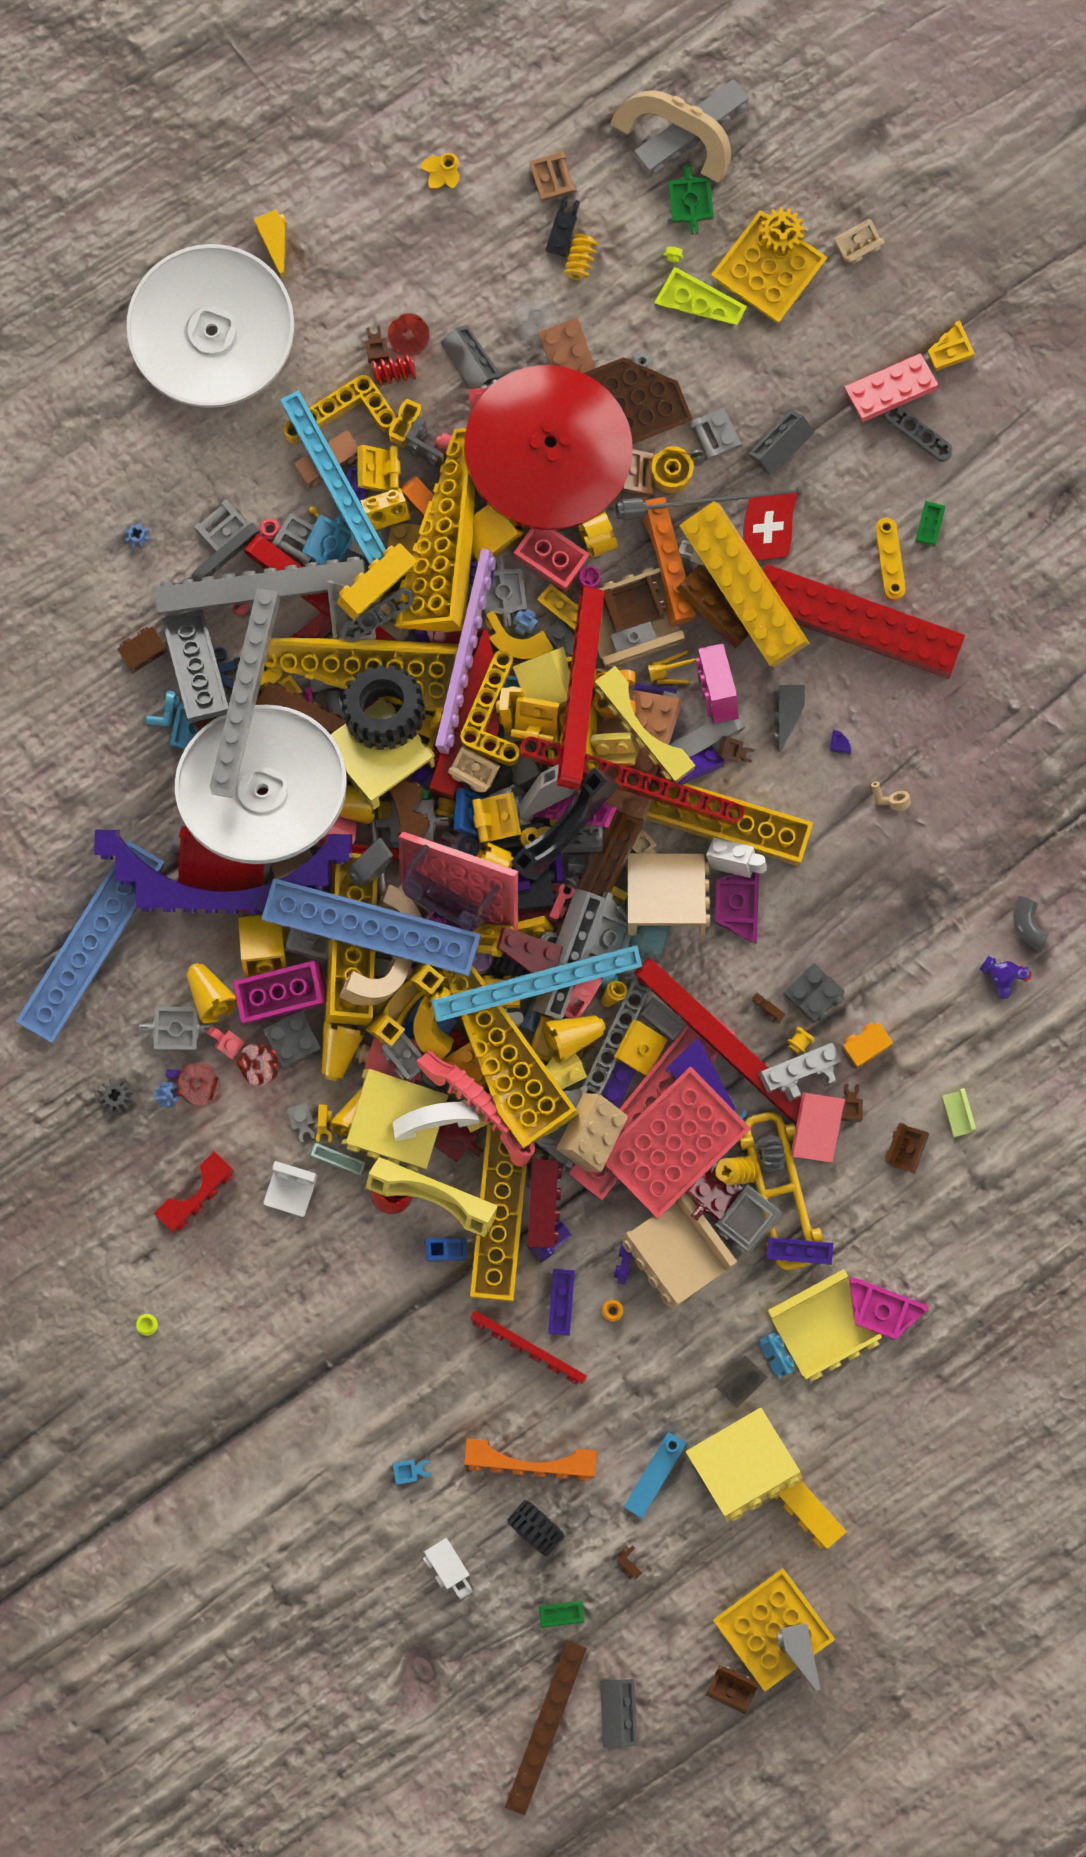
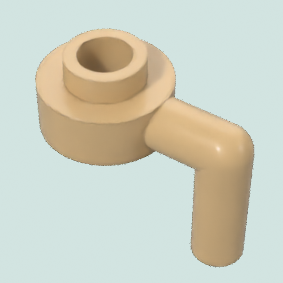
M879 782L871 784L877 805H890L891 809L896 811H904L911 805L908 792L897 791L889 797H883Z

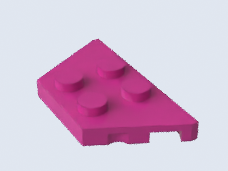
M852 1276L849 1279L854 1325L881 1334L884 1337L896 1340L929 1309L927 1305Z

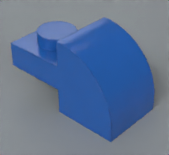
M467 1238L425 1239L426 1262L468 1260Z

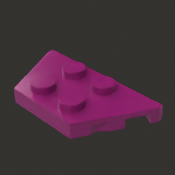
M752 872L750 878L729 874L716 879L715 923L753 944H757L759 873Z

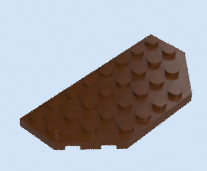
M622 357L583 373L599 382L619 403L630 427L632 444L693 420L677 380L666 377L629 359ZM552 438L544 440L547 447L552 448L556 445L555 440Z

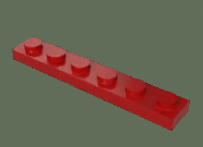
M476 1310L472 1313L470 1319L474 1321L472 1325L482 1331L484 1328L492 1331L491 1336L501 1342L503 1339L511 1342V1348L520 1353L522 1349L530 1353L528 1357L537 1363H540L542 1360L548 1364L547 1368L552 1372L566 1374V1380L575 1385H578V1383L584 1384L587 1375Z

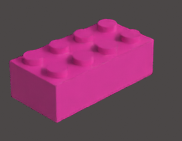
M310 961L233 981L241 1022L250 1025L294 1014L301 1010L305 1011L326 1005L327 990L320 962Z

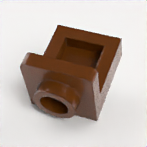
M633 1545L630 1548L625 1546L617 1554L620 1557L617 1562L623 1567L621 1572L629 1579L632 1577L637 1579L642 1574L627 1558L635 1550Z

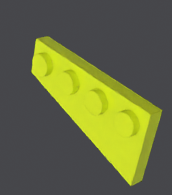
M676 267L673 268L654 302L655 305L738 326L747 309V306Z

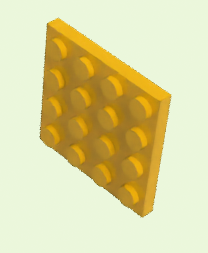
M760 210L713 271L711 278L779 324L827 261L828 257L804 240H799V247L793 245L792 252L788 248L785 249L784 254H782L781 249H778L775 253L773 246L767 249V241L762 242L761 238L763 235L759 234L760 229L763 228L760 226L761 221H766L765 213ZM784 228L779 229L781 233H785Z
M784 1568L713 1619V1622L764 1692L796 1669L795 1665L783 1651V1647L778 1646L776 1634H780L779 1629L807 1624L814 1655L835 1640Z

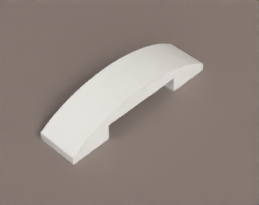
M447 1102L411 1111L393 1122L395 1141L417 1137L416 1131L456 1122L459 1127L480 1123L479 1114L475 1113L477 1107L474 1104L468 1106L466 1105L467 1102Z

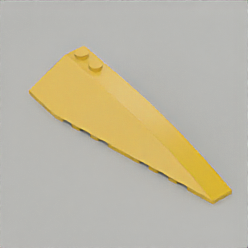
M466 428L454 429L446 451L447 458L440 469L441 476L438 484L435 483L433 499L429 501L419 530V540L414 544L412 550L414 552L413 557L417 562L406 574L405 580H402L400 588L405 587L412 591L414 602L409 608L397 614V628L437 632L463 630L470 575L475 486L469 476L464 456ZM400 594L401 599L398 602L402 600L405 603L408 602V596L410 595Z
M271 638L265 666L282 669L284 672L299 674L305 678L319 680L325 684L342 689H348L347 684L349 681L355 680L356 674L359 672L365 673V669L369 667L376 669L378 665H384L385 668H389L390 665L396 666L398 671L400 669L407 671L408 676L412 675L416 679L417 684L420 685L425 711H443L459 644L363 639L347 642L344 639ZM392 696L378 697L392 704L403 705L401 700Z
M473 966L470 976L443 970L452 994L486 986V983ZM501 1005L461 1015L497 1111L523 1148L562 1127L579 1114Z

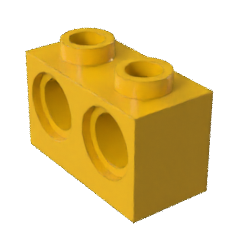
M401 488L360 500L375 530L410 519Z

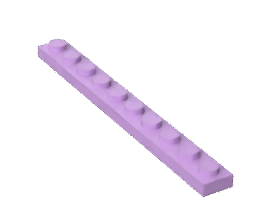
M481 549L435 744L440 753L449 754L450 747L454 744L453 733L459 723L458 711L464 702L462 694L464 688L468 685V669L473 664L472 652L473 648L477 646L478 639L476 635L482 625V609L486 608V592L491 587L490 575L496 566V559L488 549Z

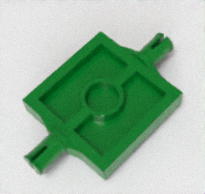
M684 165V177L679 180L668 181L672 223H689L690 234L694 235L695 228V235L699 234L698 222L714 219L710 178L693 177L692 165H688V172L687 165Z

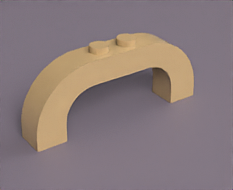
M644 91L629 98L616 111L610 125L626 134H629L635 128L640 115L653 113L698 136L703 141L707 150V158L701 174L718 183L725 177L731 161V146L728 136L722 126L715 119L703 113L701 108L690 106L684 103L685 101L682 98L671 96L664 92Z
M389 884L382 892L377 906L422 918L412 899L400 889ZM392 956L386 974L381 979H369L353 971L346 979L339 997L357 1005L370 1006L380 1004L389 999L400 988L405 979H409L413 972L411 967L413 961Z

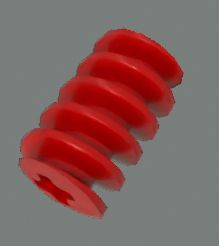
M408 354L404 355L403 361L400 356H396L395 362H393L391 357H388L387 364H385L383 359H380L379 366H377L374 360L371 362L375 385L376 381H378L383 386L384 379L389 384H392V378H395L397 383H399L401 376H403L405 381H408L409 374H411L413 379H416L413 356L410 359Z

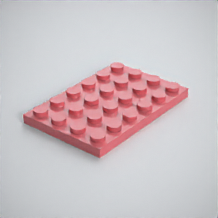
M406 832L400 834V886L404 883L413 888L419 896L428 900L433 907H438L436 911L439 913L444 911L456 920L471 925L476 923L513 926L515 931H518V871Z
M690 1066L618 1136L605 1165L658 1219L751 1128Z

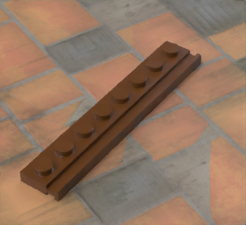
M616 810L609 827L605 829L602 835L603 852H594L577 889L602 897L604 892L611 893L644 822ZM566 911V913H565V915H564V917H563V919H562V921H561V923H560V925H559V927H558V929H557L556 934H557L558 936H559V934H560V931H561L563 922H564V920H565L567 911Z

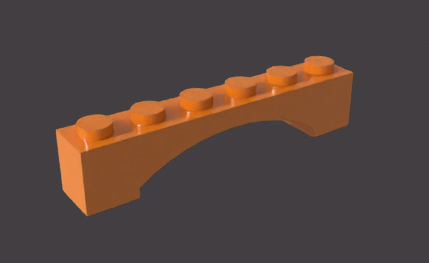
M661 497L645 500L647 505L664 504L666 499ZM668 507L648 509L647 514H644L642 522L650 535L659 562L669 626L690 624L696 617L694 606L676 589L686 576Z
M467 1439L464 1465L469 1466L468 1470L482 1471L483 1467L490 1468V1472L503 1473L505 1469L512 1470L514 1475H525L526 1471L534 1472L536 1477H547V1474H556L555 1478L568 1479L569 1476H577L579 1481H590V1478H595L597 1451L575 1449L574 1454L563 1459L550 1462H527L513 1459L497 1452L489 1446L488 1440Z

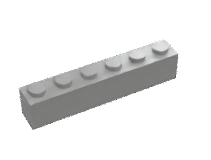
M733 79L698 104L697 107L701 108L703 113L715 119L723 127L731 121L732 116L735 114L740 115L748 108L749 97ZM672 123L636 149L634 158L650 177L654 173L657 175L662 172L665 165L670 161L672 163L677 161L682 156L681 153L687 149L690 151L695 148L701 139Z
M575 889L556 945L562 946L557 966L585 958L606 898L584 890ZM575 985L537 995L532 1010L557 1019H563Z

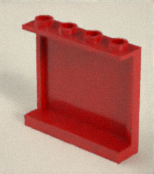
M186 826L181 827L179 832L178 882L195 888L221 892L243 891L264 885L265 864L241 863L223 858L198 842Z

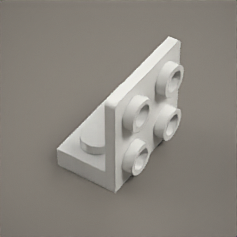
M275 1161L272 1168L274 1172L265 1196L264 1205L304 1217L316 1183V1173Z

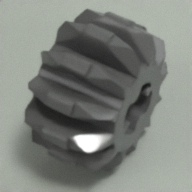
M113 1078L109 1079L110 1086L103 1082L102 1086L105 1088V1091L98 1090L97 1092L103 1095V1097L97 1099L98 1103H104L101 1108L106 1110L109 1107L108 1113L111 1115L114 1113L115 1108L119 1115L122 1114L121 1107L128 1111L129 1107L126 1105V1102L133 1103L134 1101L128 1097L134 1094L133 1090H127L130 1086L129 1083L122 1085L123 1080L120 1078L116 1084ZM113 1092H117L118 1095L121 1093L117 1101H114L113 1098L110 1100Z
M766 1136L759 1139L757 1155L763 1172L772 1173L783 1169L785 1153L781 1139L778 1136Z

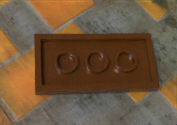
M699 564L676 589L736 649L748 637L749 633L713 577Z

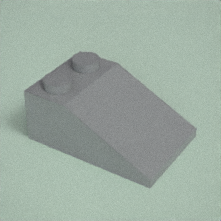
M802 1624L779 1629L780 1634H776L778 1646L783 1647V1651L814 1691L821 1690L808 1625Z

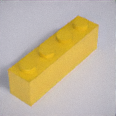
M401 543L395 547L391 545L384 551V557L380 561L375 559L368 566L370 570L367 573L361 572L354 578L353 581L355 583L351 587L346 585L338 593L340 597L336 603L353 620L358 618L416 564L417 560Z
M801 1480L796 1486L781 1490V1493L775 1497L776 1500L780 1498L785 1503L782 1507L790 1516L794 1514L800 1520L797 1524L805 1533L810 1531L814 1536L812 1541L819 1549L824 1547L827 1550L847 1532Z

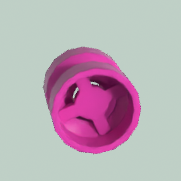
M587 566L581 570L579 575L581 588L587 586L597 589L600 585L599 570L592 566Z

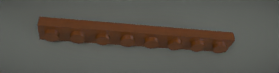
M570 1641L565 1643L507 1799L505 1808L526 1815L587 1648Z

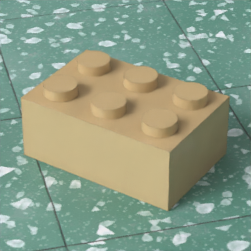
M583 1093L576 1107L579 1114L570 1120L556 1150L584 1171L602 1172L628 1116L600 1094Z

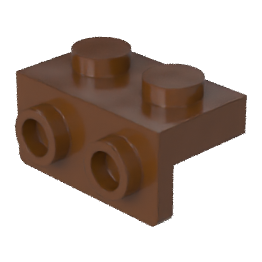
M899 1122L898 1127L893 1131V1140L891 1146L886 1151L885 1162L893 1168L915 1174L929 1133Z
M719 1665L706 1692V1696L746 1714L759 1684L751 1677L736 1673L730 1667Z

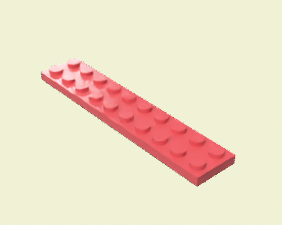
M718 1020V1021H719L722 1025H724L733 1035H735V1032H734V1031H732V1030H731L730 1028H728L725 1024H723L720 1020ZM687 1025L620 1108L628 1116L620 1134L675 1082L665 1069L696 1038L701 1042L711 1063L719 1055L690 1026ZM575 1164L568 1173L569 1176L601 1201L619 1180L606 1165H604L602 1172H588Z

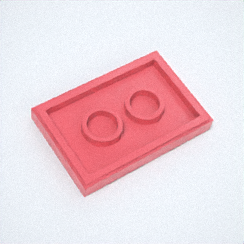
M806 1092L802 1093L791 1156L833 1163L845 1099Z

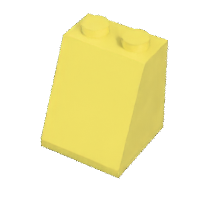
M564 647L513 667L520 687L523 689L524 697L560 703V708L566 706L570 671Z

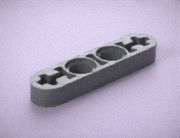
M899 406L890 410H897L896 415L899 418H902V415L905 416L900 425L898 424L899 418L896 416L889 417V411L883 414L887 423L940 462L950 459L953 450L950 443L903 407ZM912 421L916 428L913 431H907L904 428V423ZM929 434L932 437V441L929 444L922 443L920 440L921 435ZM936 440L938 441L937 447L940 449L947 448V455H939L937 447H934L933 450L931 449Z
M254 523L247 525L200 565L192 574L194 580L199 582L202 581L201 578L212 576L260 533Z
M402 587L370 606L355 620L351 618L341 626L342 638L347 642L356 641L409 608L414 602L412 591ZM400 594H409L408 602L405 603L403 600L398 602L399 608L396 609L391 599L394 598L395 602L401 599ZM383 604H389L392 606V611L389 614H382L380 607ZM371 615L374 618L373 624L369 626L362 623L363 617ZM359 621V625L363 630L360 631L358 627L354 630L353 636H351L350 634L346 635V628H355L357 626L355 622Z

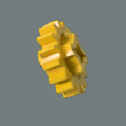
M780 207L779 212L772 209L771 216L765 214L766 221H761L760 226L763 228L760 229L759 234L763 235L761 238L762 242L767 241V249L773 246L775 253L778 249H781L782 254H784L785 249L788 248L792 252L793 245L796 247L800 246L799 240L804 239L802 233L805 232V227L801 226L803 219L797 220V212L792 215L790 208L787 212H783V208ZM778 219L775 224H771L774 220ZM784 228L785 233H781L779 229Z

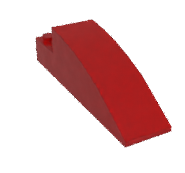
M483 629L472 667L468 673V685L463 690L464 702L458 711L459 723L453 733L454 744L450 747L449 754L441 753L429 787L431 796L438 799L445 798L456 802L457 789L464 788L463 783L453 779L448 770L452 767L461 747H463L460 737L494 657L488 630ZM497 676L490 678L489 682L497 685L499 684V679ZM484 696L481 702L489 704L493 699L490 696ZM495 707L485 732L499 738V713H497ZM476 715L473 721L479 724L485 718L482 715ZM468 734L464 740L468 743H473L476 740V736ZM488 742L484 748L487 751H493L496 745L493 742ZM485 757L486 759H488V760H490V761H492V762L495 763L494 760Z

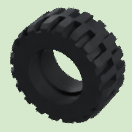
M378 665L376 669L369 667L365 669V673L359 672L356 674L355 680L349 681L347 684L348 689H345L342 695L343 715L350 734L359 743L364 742L368 748L376 746L377 750H384V747L395 749V745L401 744L403 746L407 744V739H413L417 735L416 730H421L423 726L422 721L425 719L426 714L422 691L416 679L412 675L408 676V672L404 669L398 671L396 666L391 665L389 668H385L384 665ZM392 696L403 702L401 709L395 715L386 719H375L364 713L367 705L378 697Z

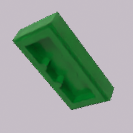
M925 501L915 539L916 543L932 547L936 546L945 505Z
M582 1601L538 1606L541 1628L585 1623Z

